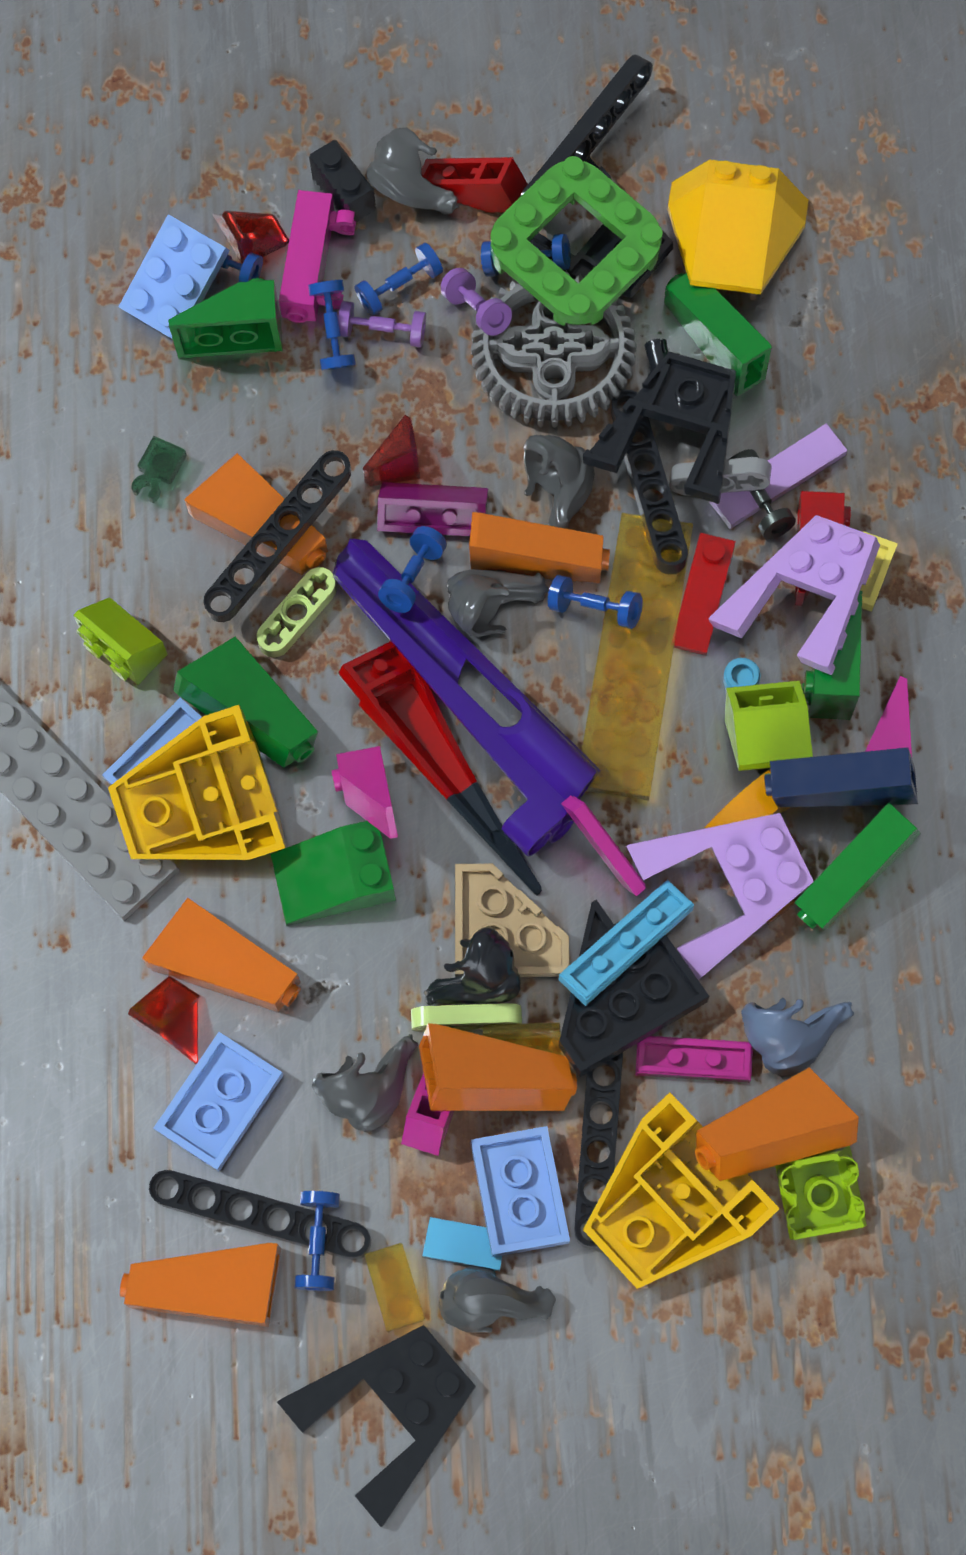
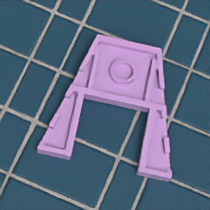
M815 515L709 617V621L713 627L743 638L781 581L833 600L797 654L801 663L832 675L835 670L833 663L838 649L842 650L847 637L845 630L850 616L855 615L859 604L857 597L862 584L866 585L880 544L875 536Z
M780 813L626 845L642 880L710 847L712 848L744 914L676 947L698 980L814 882Z

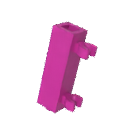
M298 190L279 296L282 318H287L292 322H316L319 305L325 306L324 295L309 296L308 285L323 282L331 232L336 231L343 235H354L355 212L351 210H339L336 212L331 193ZM342 292L331 294L333 309H340L344 299Z

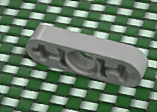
M758 457L726 459L721 493L767 488L770 484L772 465L767 460ZM695 462L679 463L672 467L669 483L672 491L686 495L684 493V485Z

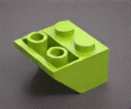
M110 597L79 609L73 615L79 626L76 632L85 641L83 643L84 647L98 659L103 655L111 662L109 665L110 669L123 681L130 678L139 685L168 655L163 641Z
M800 680L726 688L725 724L739 771L770 768V761L813 757L808 706Z

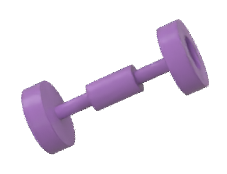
M454 268L450 270L441 282L442 295L452 304L466 302L476 310V324L487 335L495 336L504 332L512 319L511 308L501 299L493 298L486 301L475 292L476 280L466 269Z
M342 301L338 321L342 337H350L353 324L369 326V330L394 333V330L411 332L410 346L422 347L426 330V312L415 311L412 325L395 323V319L370 316V319L354 317V302Z

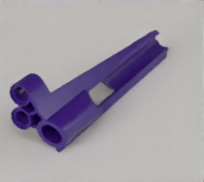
M349 539L347 546L336 559L333 578L365 615L389 638L527 799L503 824L501 829L504 831V834L528 857L537 853L548 841L555 843L561 839L574 823L561 803L569 796L581 799L601 770L411 583L408 585L415 592L416 601L410 611L398 613L383 605L378 597L381 586L388 579L402 581L401 573L367 540ZM466 659L522 713L521 719L517 724L510 727L500 726L458 684Z

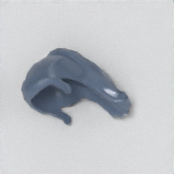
M781 998L777 1004L767 1009L760 1007L754 1002H750L741 1011L744 1031L752 1048L762 1055L765 1068L772 1074L780 1076L797 1074L815 1062L836 1027L854 1015L851 1009L852 1003L843 1002L824 1008L803 1022L791 1018L792 1015L803 1008L804 1002L801 999L796 1000L795 1005L785 1010H782L786 1006L784 998Z

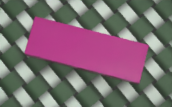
M569 796L563 801L561 805L621 885L635 896L644 891L646 884L586 803L575 796Z
M649 1036L637 1043L635 1075L750 1083L752 1075V1046L749 1042Z

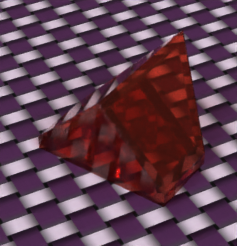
M236 211L212 214L241 264H243L245 258L251 252L264 257L289 243L287 235L274 214Z
M404 415L363 467L364 480L369 486L381 485L382 482L396 483L420 479L418 453L412 420L407 415Z
M168 976L133 1005L128 1015L138 1027L194 1064L198 1063V999L200 995L171 976Z

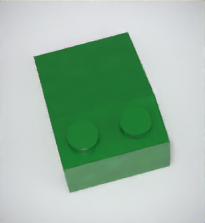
M254 278L248 282H238L168 319L169 329L178 358L283 351L281 312L274 280Z
M862 591L859 592L857 597L859 604L855 615L850 616L846 627L847 637L842 650L838 649L833 663L835 670L833 674H827L813 667L811 671H805V679L801 687L807 702L809 718L851 720L860 697Z
M368 821L341 826L271 854L286 926L396 901L381 831Z

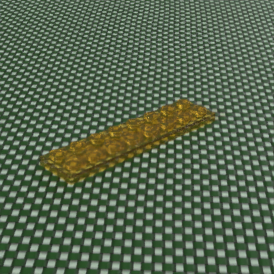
M622 513L608 597L610 602L620 604L621 598L626 591L640 593L643 600L642 612L637 625L633 629L619 626L617 621L618 611L608 609L605 612L582 752L601 770L587 791L649 801L686 566L677 574H665L656 568L640 515ZM659 519L652 523L653 528L660 532H665L672 528V525L664 519ZM680 522L689 554L693 523ZM665 550L661 553L662 558L668 562H676L681 558L680 554L675 550Z

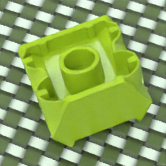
M850 1146L775 1166L789 1238L791 1240L867 1226L864 1202L861 1200L857 1181L859 1177L858 1164L852 1157Z

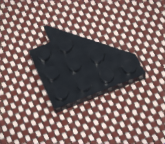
M597 899L591 903L579 957L616 925L613 924ZM665 935L586 1006L570 993L559 1040V1048L578 1076L581 1077L708 1002L710 996Z

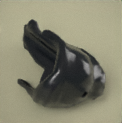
M490 926L483 927L474 933L471 939H462L460 941L461 946L467 948L464 959L453 964L446 963L444 965V969L448 972L462 970L464 974L458 975L455 978H438L424 991L426 1003L430 1006L442 1003L453 1005L500 1004L510 1001L519 994L521 989V977L518 969L514 966L513 949L509 942Z

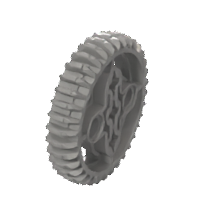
M581 274L575 278L577 283L583 279ZM513 280L510 283V291L502 287L498 291V299L505 302L512 312L528 303L538 301L525 288ZM617 300L603 314V320L609 326L613 338H609L600 328L593 325L566 323L563 326L554 320L546 318V316L554 313L540 301L533 309L532 326L511 327L498 340H493L494 336L484 333L475 322L476 330L472 333L473 343L471 345V355H473L472 366L474 369H477L475 371L476 379L482 381L481 388L484 393L490 392L489 399L492 403L500 401L499 408L502 412L511 408L513 419L517 418L520 414H524V422L526 424L532 418H536L540 428L544 425L545 420H551L554 429L558 426V420H565V424L569 427L572 424V418L575 417L583 424L586 420L587 412L596 418L598 407L607 411L610 406V400L614 396L615 398L619 397V390L626 389V379L632 377L633 368L631 367L636 362V356L634 355L637 344L634 341L635 330L630 328L631 319L630 316H625L624 305H617ZM515 348H522V350L517 351ZM614 357L612 367L602 382L582 395L566 399L574 389L575 372L596 370L608 358ZM494 359H498L507 369L513 372H533L534 389L542 399L523 394L509 385L498 373ZM549 378H559L562 381L557 384H551L546 380Z

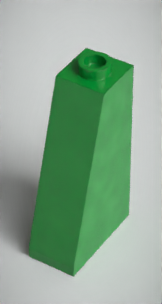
M687 273L677 274L670 279L665 288L664 304L711 364L736 370L734 394L739 396L766 379L772 349L771 344L715 288L690 285Z
M236 636L177 671L173 690L179 697L206 715L240 705L259 751L282 767L288 766L295 760L300 763L313 753V746L318 734L317 729Z
M888 803L794 902L801 909L797 916L811 929L819 925L822 929L826 930L921 834L919 830L895 807Z

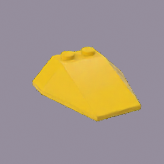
M709 159L672 182L667 211L690 285L761 295L805 229L808 199L779 168Z
M240 705L203 716L108 787L131 859L251 860L286 848L279 810L256 740Z
M671 1092L641 1119L583 1228V1231L636 1289L751 1237L780 1209L748 1174L719 1181L710 1170H705L700 1166L695 1156L696 1133L703 1126Z

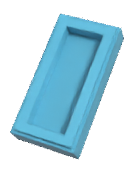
M430 1217L422 1255L424 1258L466 1266L483 1267L500 1272L503 1256L492 1257L486 1227Z

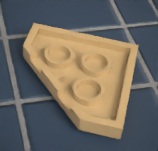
M493 863L455 864V962L464 959L467 948L461 946L460 941L462 939H471L479 929L490 926L498 931L512 947L514 966L518 969L520 977H559V974L569 966V936L542 913V910L520 889L518 890L505 878L504 874ZM462 970L455 971V977L464 974Z

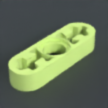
M323 567L309 570L257 631V642L264 655L272 658L284 655L334 598L337 586L333 573ZM323 580H326L327 589L324 591L319 588L312 595L313 602L315 603V605H312L308 598L314 592L313 582L321 583ZM301 604L307 609L306 616L297 621L288 618V609L292 605ZM279 620H282L286 627L279 635L281 643L273 642L268 645L266 636L268 634L272 636L277 635L282 629Z
M514 1003L422 1006L411 1009L412 1030L417 1032H425L428 1023L463 1031L513 1029L522 1026L521 1005Z

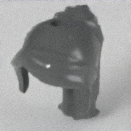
M395 128L377 143L374 161L367 168L366 177L369 183L377 191L398 203L414 208L434 209L445 215L453 213L454 209L459 207L456 203L458 199L454 193L437 187L422 177L421 160L418 151H423L427 155L433 156L437 153V149L426 145L408 128Z
M532 435L523 446L524 467L528 477V485L524 495H532L535 484L539 483L545 491L554 495V506L548 525L568 529L571 518L585 504L592 492L595 475L594 467L583 464V453L586 451L584 448L573 446L558 436Z
M471 569L456 573L447 582L448 593L450 594L448 609L452 618L467 634L474 637L495 633L503 634L506 632V627L502 625H488L501 604L514 600L531 601L537 604L538 601L544 599V594L549 592L545 579L539 572L535 576L502 570Z
M412 1034L403 1037L384 1055L374 1072L359 1074L358 1071L365 1062V1055L362 1052L358 1053L354 1064L352 1057L347 1056L345 1063L335 1074L318 1073L313 1078L312 1088L329 1112L335 1116L348 1119L349 1123L357 1130L364 1132L375 1130L388 1121L399 1105L408 1058L417 1048L418 1042L413 1040Z
M470 1266L453 1273L447 1278L440 1291L438 1306L441 1316L447 1324L465 1332L491 1333L493 1328L486 1326L493 1324L501 1316L520 1320L542 1317L543 1320H547L552 1314L556 1298L549 1288L543 1289L542 1286H538L534 1291H526L496 1277L494 1270Z

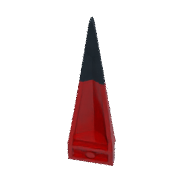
M391 641L343 664L338 674L359 698L360 702L358 705L528 888L538 896L542 891L541 885L515 844L501 829L502 823L465 760L426 681Z

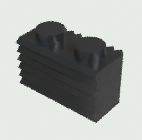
M332 140L310 154L309 161L312 179L316 181V185L320 186V190L333 195L335 210L354 211V221L356 222L376 210L373 187L337 140Z

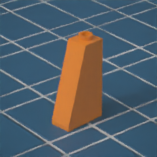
M236 453L189 494L184 501L188 513L194 519L246 545L285 498ZM285 515L281 518L279 525L285 530H292L298 526L300 519L295 515ZM311 525L282 559L280 564L301 575L309 568L318 567L325 560L326 553L328 552L325 537ZM270 541L262 542L257 548V552L266 557L272 556L277 550V546Z
M472 512L469 543L471 569L502 570L535 576L539 572L543 575L544 579L553 580L557 575L570 577L572 581L600 583L601 570L608 571L610 549H603V535Z
M189 898L185 900L142 957L146 966L155 972L275 1012H279L284 1005L289 1007L301 990L298 987L301 981L296 972Z
M430 1023L427 1024L419 1045L431 1111H564L571 1096H574L577 1090L576 1074L571 1072L569 1061L563 1055Z
M809 1067L697 1130L695 1156L703 1169L710 1170L719 1181L850 1146L857 1142L859 1117Z
M264 1243L134 1263L130 1265L129 1274L124 1273L122 1276L120 1297H125L124 1304L130 1308L269 1327L281 1247L277 1243Z

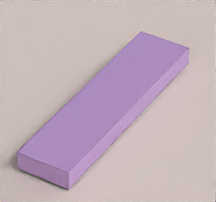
M826 423L769 459L768 462L772 465L770 484L765 490L772 502L846 456L847 449ZM750 491L721 493L719 504L709 501L729 529H732L761 510Z

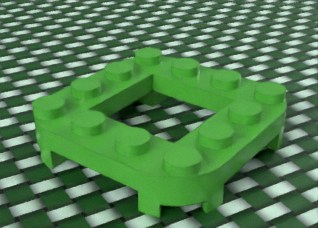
M571 156L547 170L497 219L490 235V250L496 270L501 275L506 272L554 313V321L563 326L566 323L574 325L591 323V325H594L603 319L604 312L647 269L651 271L658 261L663 231L649 211L594 165L582 161L579 157ZM569 202L572 205L578 202L622 239L579 283L529 242Z

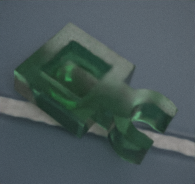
M153 436L137 465L139 471L144 474L136 477L132 482L131 489L133 494L138 496L143 487H151L148 498L150 502L155 503L160 497L159 485L161 481L172 484L187 456L186 450Z

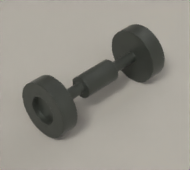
M747 449L735 454L730 459L759 458L755 450ZM765 489L750 491L759 508H764L767 516L761 520L758 526L765 539L778 538L795 525L796 519L790 509L781 508L775 511L770 505L772 500Z

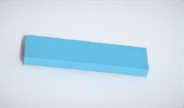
M667 879L561 972L558 980L586 1006L692 912L694 904Z

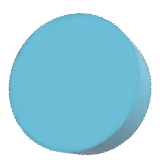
M747 658L732 660L724 670L723 683L725 688L759 685L761 678L759 667L755 662Z

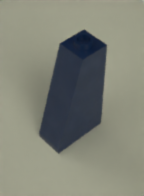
M908 747L770 761L771 773L765 774L764 777L766 795L772 796L777 807L887 805L888 803L891 805L918 804L915 766Z

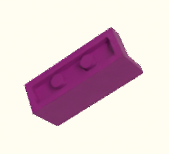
M382 482L378 495L377 531L413 533L420 526H428L437 530L442 535L470 536L472 512L486 514L488 488Z

